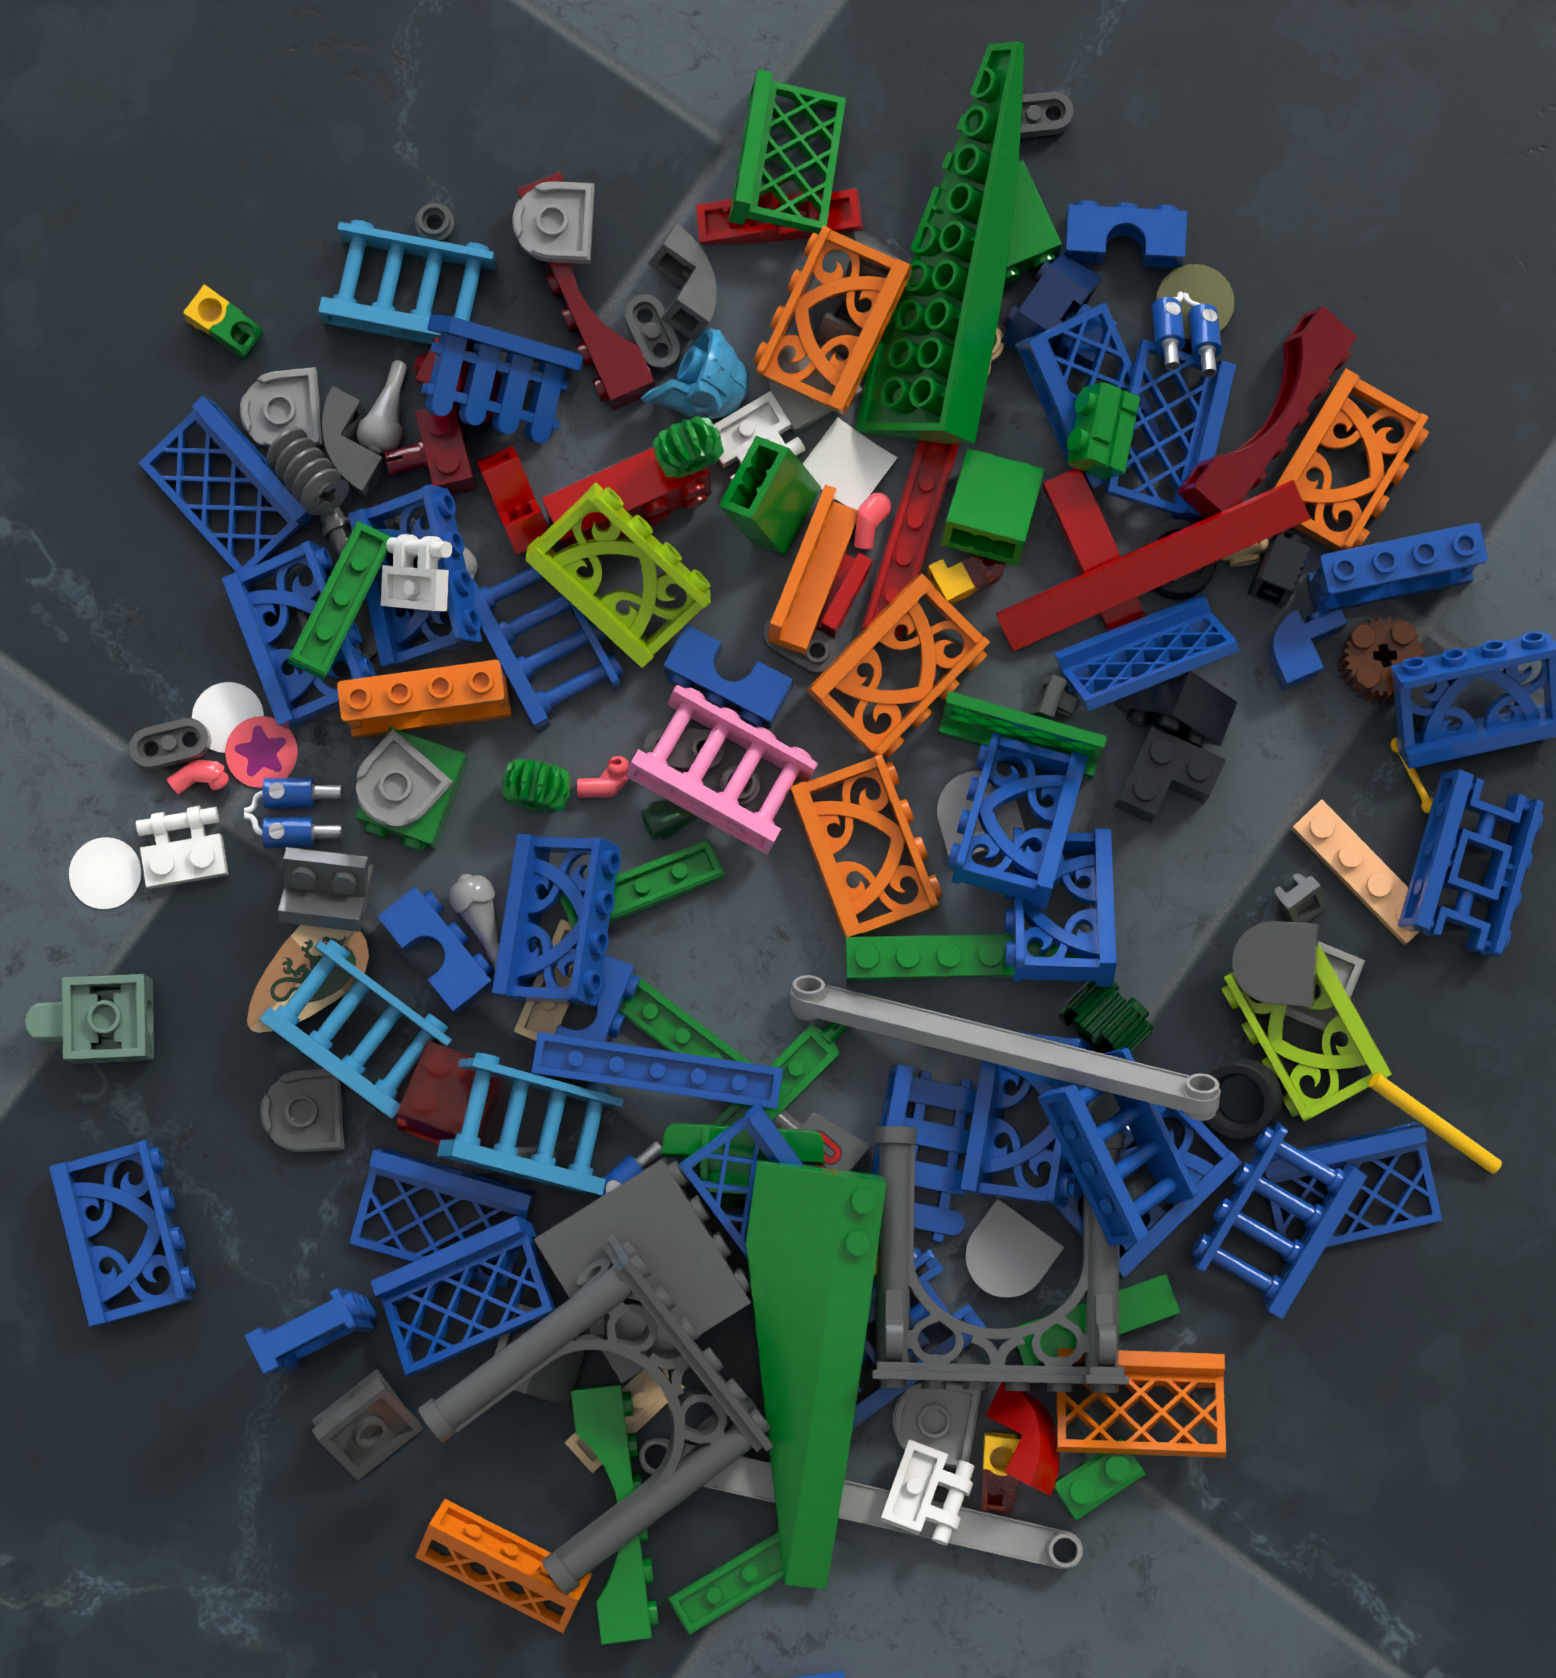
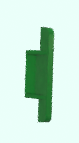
M672 1123L664 1132L661 1157L688 1158L730 1126ZM777 1128L803 1164L824 1166V1140L820 1133L813 1130ZM746 1129L731 1138L729 1155L752 1158L754 1140ZM724 1144L714 1152L723 1154ZM759 1148L757 1159L768 1160ZM706 1157L701 1160L700 1180L718 1182L722 1160ZM727 1161L724 1183L747 1187L751 1164ZM706 1187L714 1199H716L717 1189ZM723 1190L720 1207L744 1208L746 1193ZM699 1194L700 1199H701V1201L703 1202L704 1206H708V1204L705 1202V1200H704V1199L702 1198V1196Z

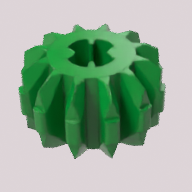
M695 416L690 420L683 419L680 423L671 424L670 428L661 431L652 442L655 458L666 477L682 478L689 474L693 476L696 472L705 470L707 466L715 464L724 453L722 439L717 427L714 426L710 418Z
M518 759L507 765L502 779V795L508 803H512L516 807L553 813L565 809L571 787H569L571 777L565 769L559 768L557 765L547 764L545 761Z

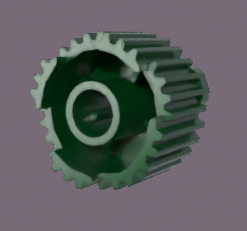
M1089 981L1058 1013L1060 1019L1067 1027L1074 1022L1073 1024L1078 1027L1076 1029L1077 1033L1084 1041L1092 1045V1051L1106 1053L1128 1048L1131 1055H1133L1152 1035L1154 1028L1146 1019L1149 1016L1146 1008L1133 997L1126 1001L1117 992L1120 988L1115 981H1113V987L1096 986V982Z

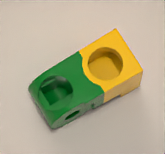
M205 284L183 312L187 323L198 330L201 329L243 358H245L263 334V330L255 322Z

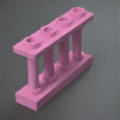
M676 685L669 699L668 706L677 711L653 752L646 754L638 749L630 763L626 777L768 855L781 831V828L775 825L773 819L787 796L790 787L796 778L808 782L818 763L812 760L805 750L798 747H789L776 740L775 735L769 730L762 727L755 728L742 721L740 716L733 710L726 707L719 708L706 701V698L699 691ZM690 719H693L712 731L689 771L681 773L668 766L666 760ZM727 738L747 749L725 790L716 793L704 786L702 779ZM763 758L781 768L782 771L759 812L752 813L740 806L737 800L760 759Z

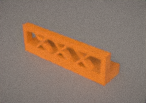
M826 484L770 622L767 641L806 655L853 535L858 510L834 502L836 488Z
M447 1499L443 1500L429 1523L415 1558L561 1633H564L592 1577V1574L588 1573L579 1580L580 1585L568 1595H565L542 1564V1560L550 1555V1552ZM434 1540L446 1546L451 1555L444 1556L431 1549L432 1541ZM477 1562L485 1566L488 1574L481 1575L475 1572L469 1563ZM514 1581L522 1585L526 1593L518 1594L510 1590L506 1582ZM551 1600L564 1607L563 1615L561 1616L547 1609L543 1601Z

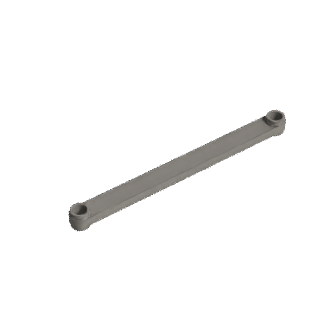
M805 975L797 977L793 981L790 990L792 1014L801 1020L822 1019L1183 1111L1187 1117L1194 1120L1204 1121L1212 1119L1219 1109L1221 1093L1219 1082L1208 1074L1200 1073L1189 1076L827 985L821 978Z
M652 1438L641 1446L639 1462L647 1473L653 1475L657 1468L651 1467L646 1460L648 1448L654 1444H660L667 1449L670 1439ZM684 1443L680 1460L696 1445ZM741 1456L703 1485V1487L775 1503L770 1462ZM844 1480L838 1518L932 1539L936 1525L927 1520L923 1524L920 1535L880 1521L891 1490ZM932 1500L931 1505L942 1509L944 1502ZM965 1507L960 1508L958 1516L961 1520L957 1531H952L948 1542L1059 1569L1075 1567L1083 1556L1081 1540L1069 1531ZM1069 1538L1074 1543L1075 1553L1070 1560L1060 1562L1053 1555V1546L1059 1539Z

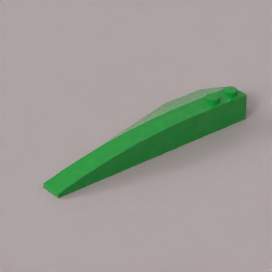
M1020 41L988 44L970 94L974 97L972 105L960 117L956 128L961 131L954 152L947 151L942 164V168L946 169V173L940 188L935 186L933 188L911 246V250L915 253L910 263L912 274L867 368L855 431L944 444H975L1003 296L1014 216L1023 95L1024 44Z
M757 1160L746 1236V1251L753 1299L765 1418L771 1427L767 1432L768 1438L773 1445L769 1449L784 1584L826 1590L856 1408L887 1182L881 1175Z

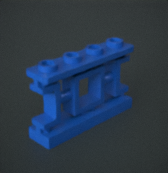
M1460 769L1442 772L1398 927L1412 932L1421 931L1427 936H1441L1444 922L1447 921L1470 930L1466 950L1476 952L1477 955L1483 957L1501 956L1503 950L1506 949L1510 942L1511 930L1509 928L1513 913L1519 907L1522 899L1520 888L1524 874L1532 863L1533 855L1531 849L1535 835L1539 832L1543 823L1542 809L1544 802L1538 799L1529 800L1526 798L1527 796L1521 794L1509 795L1505 809L1479 800L1484 780L1479 778L1473 779V774ZM1464 809L1480 814L1476 832L1464 828L1459 829ZM1496 821L1506 825L1512 824L1507 844L1491 839ZM1466 844L1492 853L1483 887L1457 877ZM1442 886L1458 891L1454 910L1437 906ZM1474 897L1486 902L1490 901L1485 921L1469 916Z
M916 1248L914 1250L915 1269H918L923 1264L928 1269L926 1273L918 1278L923 1289L937 1306L950 1314L928 1283L930 1279L942 1272L944 1268L930 1249L922 1254L919 1248ZM877 1277L873 1280L868 1324L876 1319ZM920 1303L910 1309V1330L913 1329L916 1323L930 1315ZM969 1303L951 1315L959 1320L963 1318L968 1324L986 1328ZM921 1331L918 1338L920 1348L930 1342ZM962 1333L964 1349L970 1344L972 1336ZM954 1335L927 1354L944 1355L950 1352L955 1343ZM865 1338L862 1364L870 1359L875 1365L876 1352ZM909 1349V1362L923 1363ZM906 1380V1388H879L856 1404L853 1428L919 1380ZM858 1387V1393H859V1392L862 1391V1389H861L860 1387Z

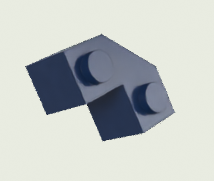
M1064 252L1053 263L1046 260L1035 276L1034 280L1038 283L1021 307L1015 305L1005 318L1003 325L1008 329L1001 342L1018 353L1015 346L1016 343L1028 337H1033L1076 316L1080 307L1083 304L1089 303L1102 277ZM1058 334L1048 339L1053 353L1063 335Z

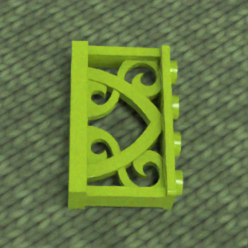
M595 482L542 536H538L527 547L526 561L633 661L643 668L653 659V655L695 615L711 603L709 590L711 586L698 570L693 569L690 571L680 562L682 558L672 545L667 542L661 544L652 536V528L639 515L632 517L622 507L624 503L616 492L609 487L603 489ZM592 512L603 513L609 519L610 527L606 530H601L594 521L592 526L594 539L587 540L581 528L583 518ZM572 528L578 543L555 552L551 547ZM620 531L628 538H618ZM620 554L639 558L643 573L642 595L629 590H616L602 596L597 591L602 579V565L598 555ZM588 557L593 566L594 573L590 577H582L577 572V569L581 566L588 568L586 561L583 559ZM656 564L663 571H665V573L657 576ZM670 584H677L686 592V601L679 608L666 609L655 604L656 597L662 601H671L676 598V596L670 595L666 591L667 586ZM620 600H628L638 604L639 608L637 609L632 604H628L629 612L622 614L616 609V604ZM652 613L661 618L668 619L649 638L643 634Z
M1319 942L1315 984L1319 985L1321 995L1317 1000H1314L1313 1007H1304L1323 1010L1335 1006L1339 1014L1328 1023L1322 1037L1324 1054L1308 1052L1282 1040L1284 1018L1288 1005L1256 1003L1239 986L1234 972L1224 977L1228 985L1223 987L1222 991L1233 1010L1238 1007L1242 1009L1248 1021L1241 1025L1253 1046L1258 1043L1262 1045L1268 1057L1261 1061L1264 1066L1273 1072L1277 1079L1282 1081L1288 1092L1283 1095V1101L1293 1118L1300 1115L1305 1122L1368 1088L1369 1081L1374 1074L1379 1073L1385 1078L1392 1075ZM1255 1013H1271L1268 1036ZM1339 1031L1345 1033L1348 1037L1347 1045L1340 1047L1336 1044L1340 1055H1332L1330 1045L1332 1034ZM1278 1054L1300 1063L1293 1069L1291 1076L1288 1074ZM1368 1065L1372 1074L1339 1091L1337 1069ZM1319 1068L1328 1069L1330 1087L1326 1095L1319 1099L1309 1098L1304 1095L1300 1088V1079L1305 1075L1312 1076L1315 1081V1088L1321 1079Z

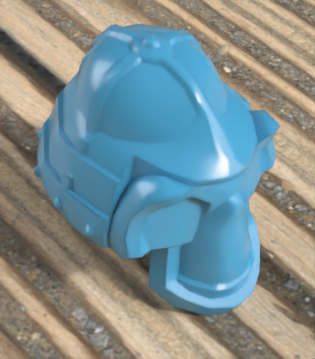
M707 328L690 345L681 361L675 379L667 381L660 387L652 388L641 397V400L645 404L650 402L653 405L679 412L689 418L698 416L712 420L734 413L741 402L747 398L749 374L744 364L738 359L734 348L725 341L721 331Z

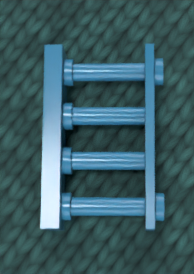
M352 220L351 224L339 222L337 229L342 242L350 243L338 295H334L333 299L321 297L318 312L325 324L432 344L435 338H440L441 335L427 330L442 262L465 265L454 317L469 321L481 269L496 272L497 261L495 254L489 251L490 249L487 246L479 243L469 242L466 246L375 229L372 224L362 220ZM366 246L388 250L377 302L372 303V306L357 304V300L354 299ZM404 254L427 258L416 309L411 310L410 314L395 311V307L392 306Z
M330 939L327 945L322 941H317L313 948L323 954V957L285 1007L280 1005L275 1011L268 1006L258 1020L385 1115L393 1119L402 1107L401 1104L394 1100L399 1094L396 1091L434 1039L442 1045L448 1046L452 1040L444 1034L448 1027L430 1013L424 1019L346 960L350 953L332 939ZM339 966L355 978L356 981L318 1031L313 1030L308 1036L296 1027L300 1021L298 1015L333 969ZM370 990L389 1005L351 1056L346 1054L340 1060L329 1051L333 1045L330 1041ZM401 1015H404L422 1030L384 1080L379 1079L374 1085L362 1076L366 1070L363 1066Z
M475 1053L474 1058L459 1059L458 1068L473 1071L475 1076L461 1134H456L454 1140H440L438 1157L583 1195H603L606 1179L592 1176L593 1168H590L603 1107H622L623 1098L610 1095L611 1088L588 1083L587 1088H582L499 1065V1057L485 1053ZM491 1077L513 1082L499 1144H494L493 1149L480 1146L481 1139L477 1138ZM529 1087L550 1092L537 1153L532 1154L531 1159L517 1156L519 1149L515 1148ZM566 1097L587 1102L574 1164L570 1163L568 1169L555 1166L556 1159L552 1158Z

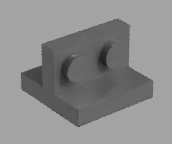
M286 847L283 858L284 891L278 908V922L359 932L374 878V864L368 863V857Z
M378 1369L374 1370L312 1419L315 1425L312 1432L317 1440L357 1481L424 1429L418 1419L401 1402L386 1377Z

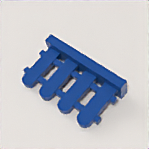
M430 314L427 330L441 335L439 343L432 342L430 352L436 353L430 384L423 383L421 393L427 394L425 402L427 411L432 415L445 416L451 411L453 402L460 403L459 417L465 424H481L485 419L486 412L489 411L494 413L492 426L496 432L512 434L517 430L519 420L526 422L525 436L530 442L545 443L550 438L552 429L558 430L560 420L554 418L560 391L567 390L569 380L563 379L565 369L580 371L583 355L453 316ZM467 342L474 344L472 352L465 350ZM500 352L507 353L505 362L498 360ZM464 361L470 364L464 391L461 393L456 391L462 362ZM533 361L540 363L538 371L531 370ZM499 371L503 374L497 400L493 402L489 399L495 372ZM530 380L535 382L529 411L522 410L528 381Z
M896 1064L890 1066L879 1127L904 1126L917 1128L915 1187L939 1191L937 1207L914 1203V1229L932 1232V1241L943 1242L944 1235H957L963 1230L965 1225L963 1216L957 1211L949 1210L951 1194L963 1195L967 1193L960 1189L963 1170H958L956 1167L959 1154L966 1155L970 1130L964 1129L966 1114L973 1115L977 1090L971 1089L972 1080L960 1079L959 1086L932 1081V1072L924 1070L920 1071L919 1078L913 1077L914 1067ZM908 1102L914 1103L911 1118L905 1117ZM926 1105L954 1111L952 1126L923 1121ZM879 1145L875 1146L870 1174L879 1175ZM918 1146L947 1151L944 1167L916 1161Z

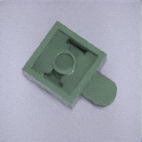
M145 974L63 977L62 1002H44L30 1007L25 1019L26 1029L31 1037L41 1042H63V1060L72 1064L154 1060L153 979Z

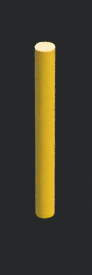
M1376 1073L1369 1081L1370 1088L1491 1174L1496 1173L1502 1165L1500 1159L1381 1074Z

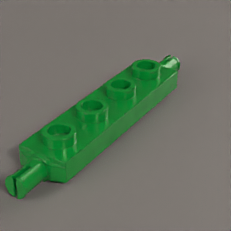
M831 1022L822 1031L820 1028L810 1025L770 1065L771 1067L783 1068L777 1109L762 1107L772 1122L840 1055L835 1041L850 1026L841 1025L837 1030H834L839 1024ZM732 1103L711 1125L732 1126L746 1115L745 1112L753 1106ZM701 1161L694 1165L692 1169L694 1170L699 1164H701ZM701 1166L695 1171L698 1177H700Z

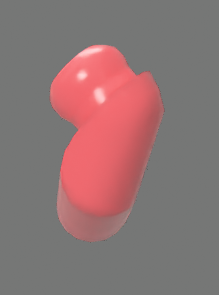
M873 493L859 506L854 547L861 549L873 548L875 529L889 515L891 510V501L885 494Z
M614 756L608 761L609 766L599 778H578V798H611L616 796L630 780L626 777L629 768L628 760L623 756Z
M197 759L190 761L166 780L176 794L179 795L196 782L208 783L212 790H219L228 783L229 776L223 771L224 766L219 762Z

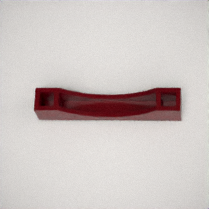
M559 171L517 189L518 197L521 200L527 192L540 183L565 182ZM547 262L551 273L545 275L553 296L556 297L561 294L566 308L561 309V313L570 332L577 330L582 343L576 346L579 354L583 355L582 361L585 367L592 364L598 378L593 379L592 383L600 401L603 402L608 399L614 411L640 400L645 393L652 388H656L655 381L639 346L620 337L608 328L589 308L577 287L572 263Z
M1325 306L1304 313L1283 343L1284 365L1281 386L1275 404L1264 424L1248 441L1236 450L1197 463L1177 491V494L1205 519L1244 502L1243 499L1249 490L1255 489L1266 477L1267 472L1264 469L1270 460L1277 458L1287 447L1288 441L1286 438L1292 429L1298 428L1309 415L1307 408L1311 402L1322 396L1331 383L1328 380L1334 370L1342 367L1350 358L1352 352L1349 349L1357 339V336Z

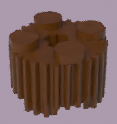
M1379 616L1376 621L1374 618H1370L1367 623L1363 621L1353 630L1341 648L1340 652L1342 654L1337 661L1341 663L1338 666V671H1342L1339 676L1340 679H1345L1344 684L1351 685L1350 691L1356 690V696L1360 697L1363 695L1365 701L1369 699L1372 704L1379 701L1381 705L1387 700L1389 703L1393 702L1395 698L1391 665L1402 663L1411 657L1424 656L1426 652L1421 650L1424 644L1417 640L1420 635L1416 634L1415 627L1408 621H1400L1399 618L1392 621L1391 616H1388L1385 620H1383L1382 616ZM1377 654H1382L1388 659L1389 663L1386 667H1382L1381 661H1374Z

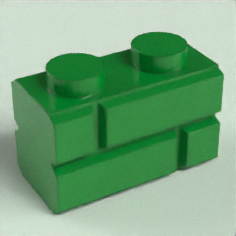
M1101 382L1084 387L1075 401L1074 407L1077 412L1075 428L1067 440V448L1070 450L1068 465L1081 471H1087L1088 474L1100 479L1124 475L1140 397L1127 391H1121L1120 388L1109 383Z
M1118 1438V1439H1116L1115 1441H1124V1440H1123L1122 1438ZM1095 1453L1071 1469L1068 1474H1064L1056 1479L1053 1490L1072 1519L1078 1520L1144 1476L1145 1472L1133 1454Z

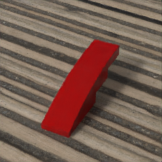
M856 188L831 193L827 228L839 234L863 231L860 196ZM769 192L759 198L757 207L775 210L782 205ZM803 192L788 194L786 196L790 201H792L793 199L801 196ZM732 199L696 205L701 245L786 241L810 238L813 234L746 218L744 225L728 222ZM810 201L796 207L802 217L818 221L819 213Z
M1074 468L1043 483L1042 488L1059 520L1058 526L1076 561L1075 567L1079 575L1121 557L1081 470ZM1135 597L1099 613V616L1108 632L1143 618L1145 614L1138 597Z

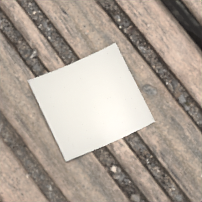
M837 417L803 465L819 483L822 490L825 484L836 488L835 499L848 507L858 510L859 506L870 496L898 457L884 450L858 431H855V429Z

